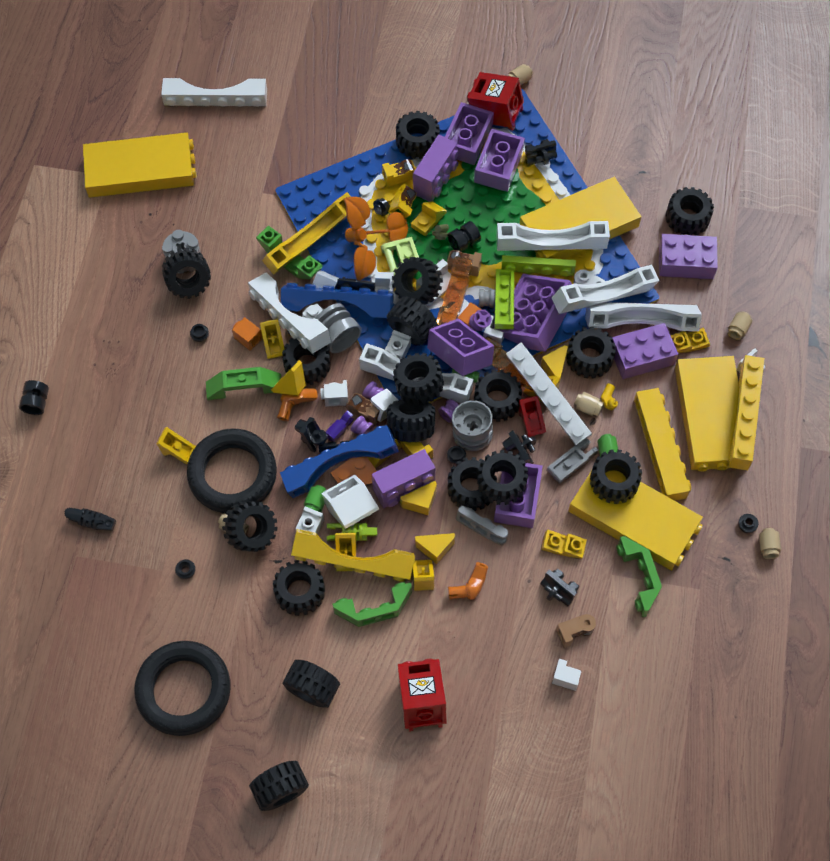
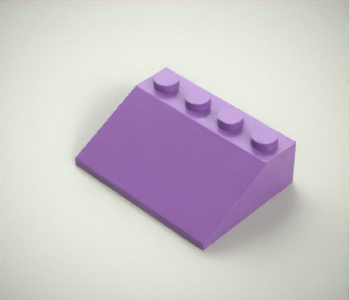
M523 274L514 289V329L496 330L504 332L503 337L517 344L522 342L528 349L546 352L567 312L558 313L552 297L560 287L571 285V281Z

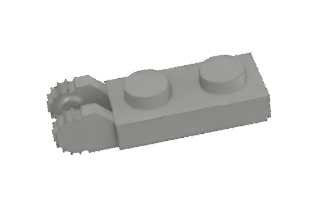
M589 439L584 440L578 446L575 445L547 467V471L559 484L598 453L599 450L596 447L586 454L583 452L591 443Z
M461 505L457 512V521L499 545L506 543V538L509 534L506 528L502 525L495 526L488 518H483L476 514L473 509Z

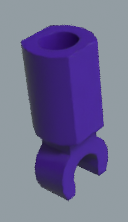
M348 410L340 420L337 419L326 430L328 439L331 442H335L347 430L346 427L353 422V414Z

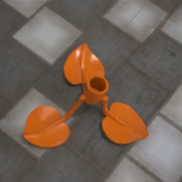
M360 197L344 198L346 215L352 228L346 230L345 238L348 242H354V245L360 246L354 253V269L356 279L362 280L375 270L376 258L373 251L368 250V247L360 242L364 241L368 234L388 232L391 242L405 239L408 233V224L401 213L393 212L387 218L388 229L365 231L361 227L366 224L365 220L370 216L368 203Z

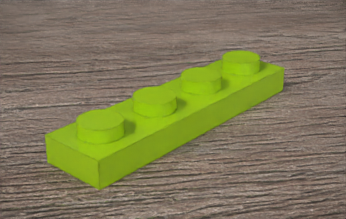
M503 255L501 269L514 270V272L526 274H553L567 277L574 276L576 260Z
M496 269L495 329H514V270Z

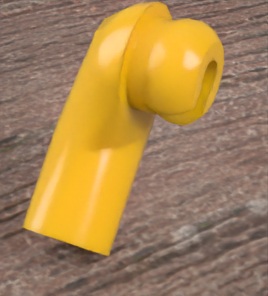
M609 383L606 384L601 395V401L604 402L606 409L614 410L618 406V401L612 398L615 386Z

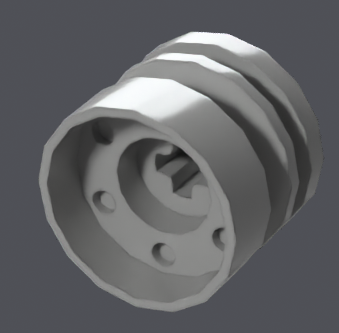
M342 304L328 306L315 318L329 331L331 343L327 347L332 353H339L349 348L356 342L362 332L359 324L350 317V313L346 311Z
M466 401L455 408L452 414L453 438L458 446L467 451H479L490 444L493 436V417L490 408L479 401Z

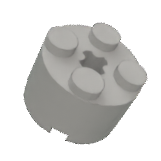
M175 230L164 240L162 246L165 258L167 256L171 257L170 253L172 251L178 252L177 249L179 248L182 251L185 248H189L190 251L195 249L197 253H201L198 239L193 234L182 230ZM184 267L181 270H179L178 273L181 274L185 271L191 272L194 271L195 268Z

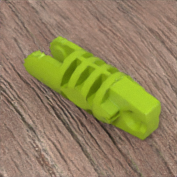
M327 523L328 529H342V533H356V541H367V536H377V527H367V523H355L346 529L340 523ZM335 535L327 536V541H335Z

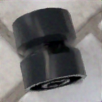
M471 221L461 225L460 230L456 228L447 234L448 241L453 250L460 252L481 241L480 232Z
M35 380L26 381L19 409L31 415L43 414L46 405L45 400L49 391L48 385Z

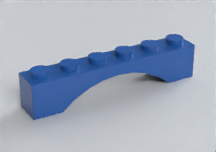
M287 283V285L281 288L280 303L289 311H300L305 306L317 301L341 300L358 306L371 317L387 318V314L393 308L394 293H389V290L383 289L378 290V292H370L368 288H360L359 291H355L351 287L334 289V286L325 285L323 288H316L314 284H305V287H301L297 283Z
M378 426L372 432L360 434L354 440L342 442L336 448L324 450L318 456L309 457L300 464L288 466L280 474L287 493L292 498L309 492L310 488L314 486L323 473L341 461L356 457L383 459L399 452L388 426Z

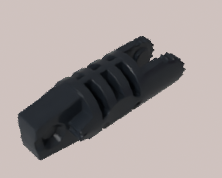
M70 507L64 511L66 518L77 522L80 526L91 529L113 531L116 524L114 518L97 511L85 508L80 510Z

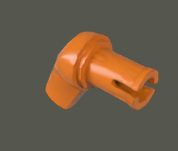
M304 388L299 395L282 394L280 398L281 407L277 418L282 421H289L292 407L301 402L315 401L318 398L317 390Z
M477 562L466 585L448 587L449 600L466 597L470 600L475 599L484 584L488 566Z

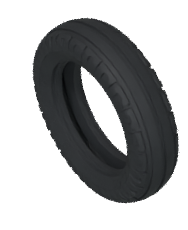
M235 428L216 431L201 440L192 451L187 465V480L193 495L201 504L220 513L232 510L231 507L238 505L239 502H262L272 490L277 473L276 460L268 444L250 431ZM229 448L243 449L251 453L259 463V472L254 483L246 490L235 494L220 493L211 488L205 480V469L210 459L218 452Z
M176 641L158 648L143 662L135 680V701L142 717L156 730L174 736L192 735L208 728L221 716L229 700L231 682L224 661L214 650L198 642ZM180 661H192L200 664L210 674L212 683L211 692L205 704L197 711L187 715H172L163 711L157 705L154 697V686L160 673L169 665Z

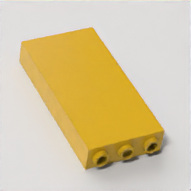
M187 132L83 144L85 189L88 197L194 186V178H197L196 168L192 166V164H195L194 153L191 154V150H194L193 139H189Z
M614 176L521 216L520 225L539 230H561L573 228L589 221H608L610 240L639 227L642 216ZM587 249L534 251L537 258L566 259Z
M734 356L678 359L675 373L691 470H698L700 472L709 469L726 470L730 468L728 467L739 401V382Z
M613 470L605 473L606 477L612 482L622 483L626 481V477L619 471ZM590 472L570 503L568 512L617 540L625 536L649 549L653 561L671 571L675 565L679 567L685 557L682 555L683 551H688L694 542L691 539L693 534L698 535L703 527L700 524L703 516L640 482L638 491L632 499L628 498L625 503L619 501V504H614V501L607 503L605 498L601 500L598 498L599 494H594V487L591 488Z

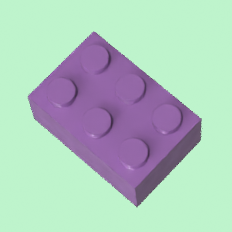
M460 103L445 135V138L457 142V151H459L457 160L472 165L476 164L493 126L494 112L466 103Z
M491 129L475 168L474 182L508 192L524 151L525 138Z
M438 134L413 172V190L417 193L416 196L432 202L435 197L440 195L441 187L443 184H447L450 173L455 171L458 166L457 156L459 151H457V142Z
M662 234L659 243V276L714 279L717 271V237Z
M459 318L429 329L427 348L460 375L464 376L492 365L494 345Z
M665 323L612 337L613 343L616 346L614 360L622 379L673 366L676 363L678 352Z
M425 449L373 473V491L383 508L393 507L398 504L400 497L435 481L436 468Z
M525 463V467L528 468V479L523 496L521 498L517 497V501L514 503L510 501L509 505H505L504 502H501V505H496L494 522L533 528L542 465ZM502 471L500 484H507L514 480L509 473Z

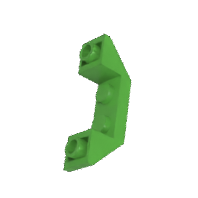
M269 225L256 237L267 253L283 242L282 235ZM298 255L283 268L298 279H311L323 265L310 255L305 259Z
M263 367L221 371L206 381L207 400L226 398V391L263 387L264 394L273 393L271 389L281 379V373Z
M622 536L619 539L618 545H616L618 555L622 556L624 562L638 559L639 569L645 575L644 584L646 589L649 590L638 593L635 607L638 612H641L642 617H646L662 585L650 550Z
M405 582L396 584L391 588L393 604L387 602L381 604L378 608H364L359 613H356L352 599H339L336 603L332 604L334 614L358 627L398 617L412 594V585Z

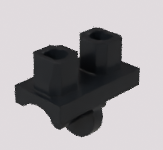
M546 139L542 140L540 145H526V164L530 166L542 162L544 165H547L550 159L557 158L556 141Z
M309 417L307 421L300 419L295 425V430L301 434L302 442L306 443L310 451L314 453L317 450V446L324 445L328 439L326 432L319 428L317 422L312 417Z
M513 430L509 432L510 437L502 442L507 452L517 448L519 451L517 455L520 456V461L524 460L525 463L533 464L534 462L526 449H529L531 453L535 451L534 445L537 442L535 437L528 438L527 434H524L522 436L523 442H521Z
M549 569L540 583L544 590L549 593L546 599L551 601L555 598L568 607L578 593L579 585L574 581H570L568 584L563 581L564 573L561 570L551 571Z

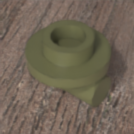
M447 224L436 225L432 235H435V239L446 240L449 226Z

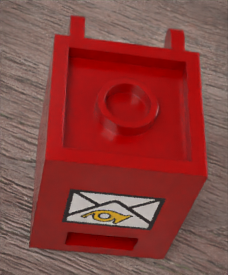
M480 72L477 79L474 80L471 92L467 95L469 105L494 112L493 125L508 127L512 131L515 129L516 118L519 112H522L524 109V99L519 78Z
M429 658L418 662L406 661L398 664L399 688L405 729H409V732H411L413 728L438 725V728H442V724H447L439 659Z

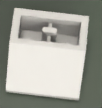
M356 475L321 493L328 512L345 529L379 510L365 484Z

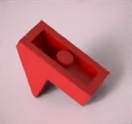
M538 395L519 400V416L523 419L527 436L531 437L545 433L546 428Z

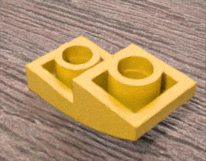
M704 328L699 329V331L689 333L682 331L670 335L678 353L692 352L710 347V342Z
M547 529L544 534L541 550L582 559L587 539L569 533L563 535Z

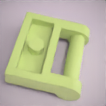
M412 237L388 242L381 246L382 253L385 254L390 269L389 272H393L395 268L398 269L391 252L392 250L396 249L399 260L404 263L403 260L406 258H419Z

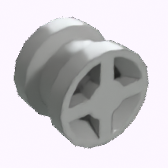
M479 289V308L484 306L494 308V289L489 291Z

